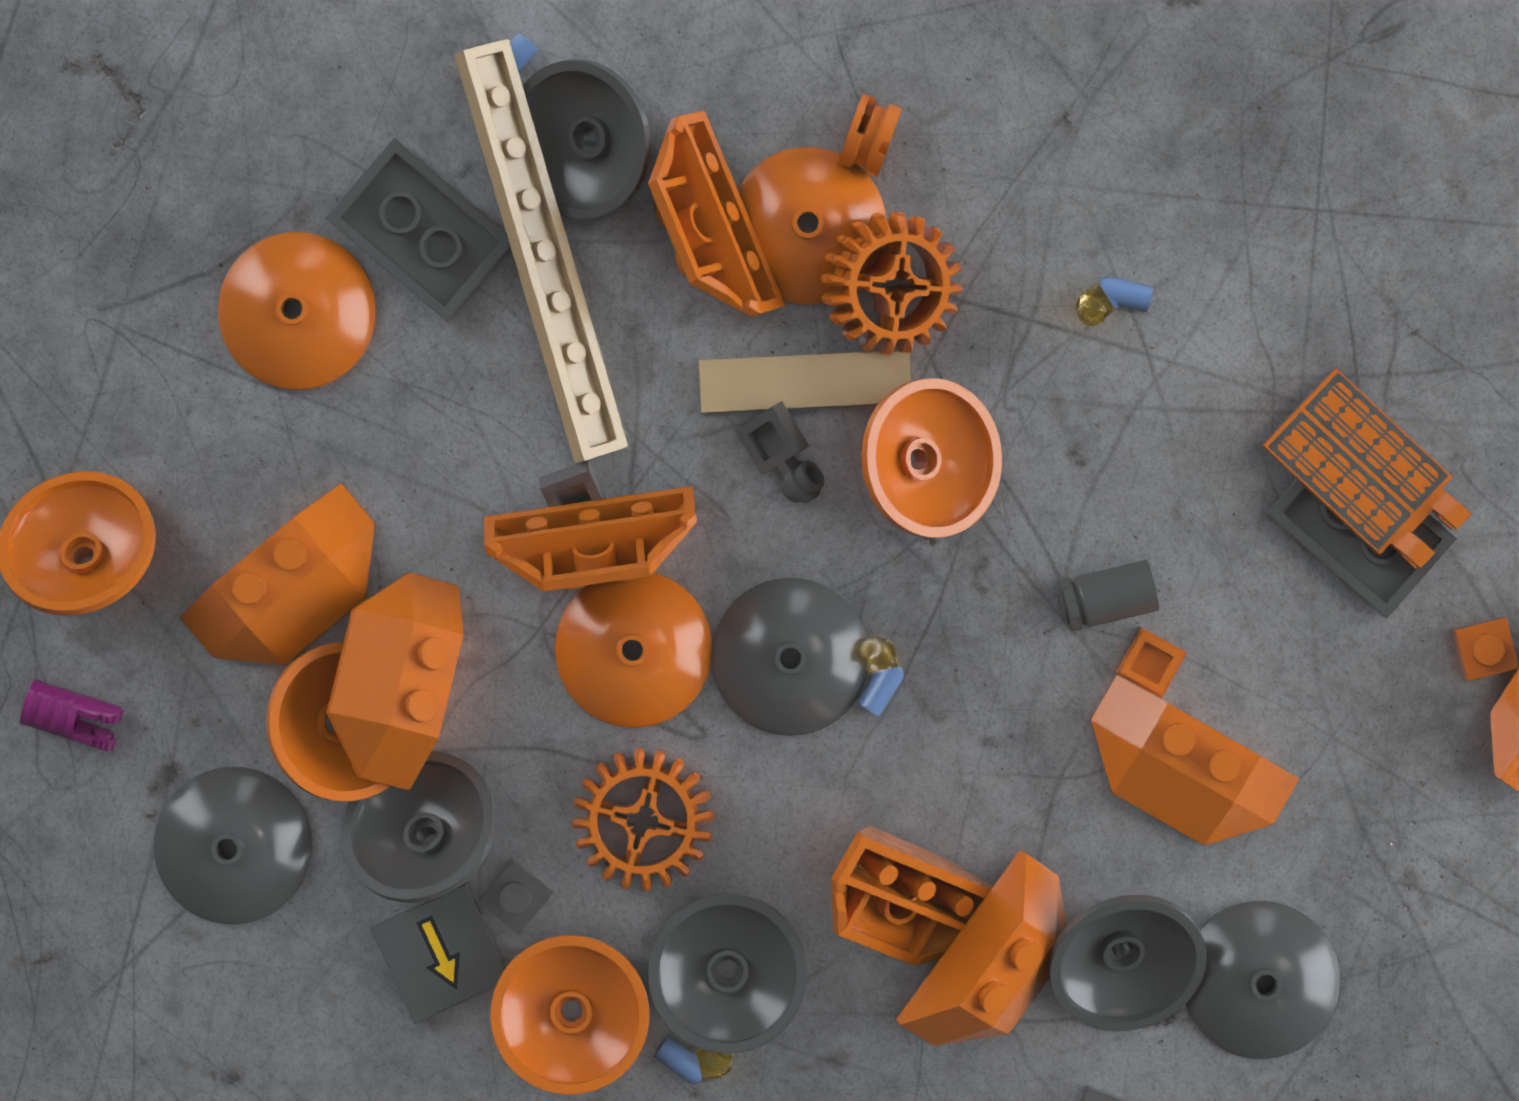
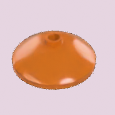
M797 147L778 152L754 167L738 188L784 302L797 305L823 304L822 296L827 292L833 291L834 286L821 282L820 276L824 273L834 274L836 265L826 261L825 255L828 253L841 255L844 250L838 245L836 237L842 234L854 240L855 235L852 230V223L861 221L870 228L872 214L880 213L886 218L881 195L871 178L857 164H854L851 168L838 164L841 154L828 149ZM803 214L814 215L818 220L817 229L811 233L802 232L797 224L800 216ZM884 245L868 256L860 271L868 270L874 266L878 259L879 249H883Z
M281 233L267 237L252 245L240 255L229 269L219 295L218 320L220 331L227 349L233 358L246 372L256 379L283 389L307 390L317 388L345 375L358 363L366 352L376 324L375 293L362 265L348 250L338 243L312 233ZM291 299L299 300L302 305V312L295 319H288L284 314V305Z
M937 378L910 381L898 386L887 394L873 411L867 423L862 442V471L866 487L874 504L894 526L908 534L924 538H940L955 535L977 522L986 512L996 494L1002 470V450L999 434L986 407L965 387L949 380ZM911 452H913L916 457V464L914 468L912 467L910 460Z
M91 471L72 472L56 476L27 492L13 506L4 520L0 530L1 574L14 595L26 605L38 611L62 616L81 615L97 611L122 598L139 582L146 572L153 557L156 542V529L152 514L139 492L127 482L115 476ZM93 557L90 561L79 564L83 558Z
M653 573L651 576L640 577L627 582L613 581L587 585L573 598L562 615L556 634L555 657L563 685L573 700L583 710L608 724L640 728L667 721L678 715L693 702L708 677L712 663L713 642L705 613L695 598L677 582L663 575ZM636 640L642 645L643 653L639 659L629 660L624 656L622 649L626 641Z
M344 642L330 643L315 647L300 655L291 662L278 678L267 706V738L278 766L300 789L326 800L357 801L379 794L390 786L357 778L351 766L352 762L341 745L336 732L330 731L327 727L326 720L328 715L326 712Z
M559 935L530 945L508 964L500 976L493 993L490 1021L494 1041L501 1056L519 1077L544 1091L576 1095L596 1091L611 1084L631 1067L640 1054L646 1040L650 1021V1007L642 978L632 963L621 952L609 944L592 937ZM567 1001H576L582 1008V1014L576 1019L567 1018L562 1011L563 1004Z

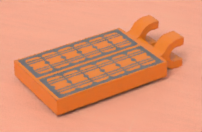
M1337 368L1329 373L1261 446L1374 553L1380 555L1390 545L1414 569L1417 567L1419 569L1422 568L1435 554L1429 546L1412 533L1431 512L1450 530H1457L1472 515L1459 501L1442 489L1453 477Z

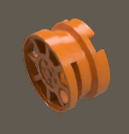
M863 93L838 164L850 168L854 164L865 167L866 174L878 178L903 107L892 103L887 107L876 104L875 97Z

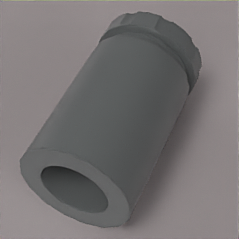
M1147 560L1079 575L1074 578V581H1071L1070 578L1059 580L1060 588L1058 592L1066 624H1069L1071 631L1082 629V625L1092 627L1159 611L1157 592Z

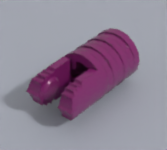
M35 679L24 701L20 724L107 752L114 749L116 742L114 738L115 733L80 719L84 717L96 722L100 721L108 725H114L119 721L121 722L124 710L121 706Z

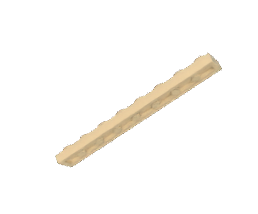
M509 38L457 52L454 54L574 463L626 448L628 443Z

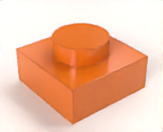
M1499 617L1452 630L1465 681H1472L1519 668L1507 617Z

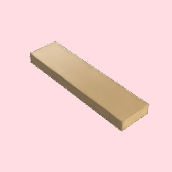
M894 350L890 356L883 355L878 351L699 360L701 413L767 410L781 401L787 409L878 405L892 390L911 381L910 354Z

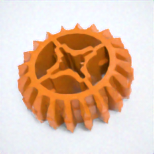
M893 211L888 220L883 214L874 213L871 215L870 228L861 221L852 223L855 239L853 240L842 234L836 238L838 245L844 249L842 254L828 253L825 255L826 261L836 265L834 274L824 273L820 276L821 282L834 286L833 291L827 292L821 298L826 305L838 306L829 316L831 323L835 325L845 324L842 336L849 341L859 338V348L871 351L877 345L878 352L887 356L892 355L895 346L902 353H911L914 339L924 346L931 344V336L928 330L930 327L940 332L947 330L945 322L940 318L943 311L950 314L958 312L957 306L948 302L950 293L958 294L963 291L961 284L950 281V276L956 275L962 268L957 262L946 261L952 255L955 248L948 242L939 243L942 231L934 226L925 229V219L915 215L907 221L905 214L898 211ZM907 243L920 255L925 266L926 278L913 274L910 267L911 256L906 255ZM885 245L884 249H879L878 259L874 266L868 270L860 271L868 256L879 247ZM895 276L900 280L910 283L909 285L898 284L897 287H889L888 291L881 286L873 284L874 282L886 283V280H894ZM857 289L871 293L874 303L873 311L878 312L877 325L870 321L861 309L857 297ZM923 296L916 309L904 318L909 302L916 297Z
M636 748L634 752L635 764L628 766L626 757L622 752L615 753L614 762L618 770L612 773L605 763L600 762L595 767L596 771L604 781L598 784L593 779L586 777L582 782V786L585 790L594 794L591 800L585 797H576L573 803L578 809L588 811V817H577L572 820L573 828L589 829V835L582 836L576 841L577 848L584 849L594 845L597 850L588 857L586 864L589 867H593L602 858L606 860L609 864L602 874V879L605 881H609L613 877L616 869L625 872L621 880V887L623 889L630 888L633 874L642 875L641 886L643 891L651 890V875L659 873L664 887L671 886L672 876L668 869L674 866L683 877L688 876L691 870L682 858L687 854L694 860L702 861L705 854L700 848L693 845L695 839L702 842H710L712 840V832L698 828V822H709L714 820L715 817L712 810L698 811L697 804L710 799L709 791L701 790L692 794L689 788L700 779V775L696 771L689 774L684 781L677 776L684 766L685 761L683 759L677 758L670 770L661 767L665 759V751L657 750L653 764H645L644 749ZM646 776L641 796L635 802L629 804L616 802L615 804L603 800L609 790L619 782L632 777ZM661 781L670 785L681 797L686 808L687 822L676 820L675 817L665 814L660 809L658 793ZM650 793L652 797L649 807L654 810L651 816L657 815L658 823L661 824L657 826L649 825L645 833H642L639 845H636L635 839L638 831L633 829L636 822L630 823L628 820L629 816L627 815L629 812L633 814L638 813L641 806H644L647 794ZM600 816L622 825L627 831L629 838L625 857L614 851L605 840L600 826ZM657 835L670 837L672 835L683 838L678 847L667 856L655 861L640 862L644 846L651 837Z

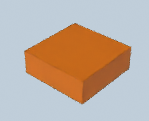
M1139 627L1114 673L1162 699L1187 652Z

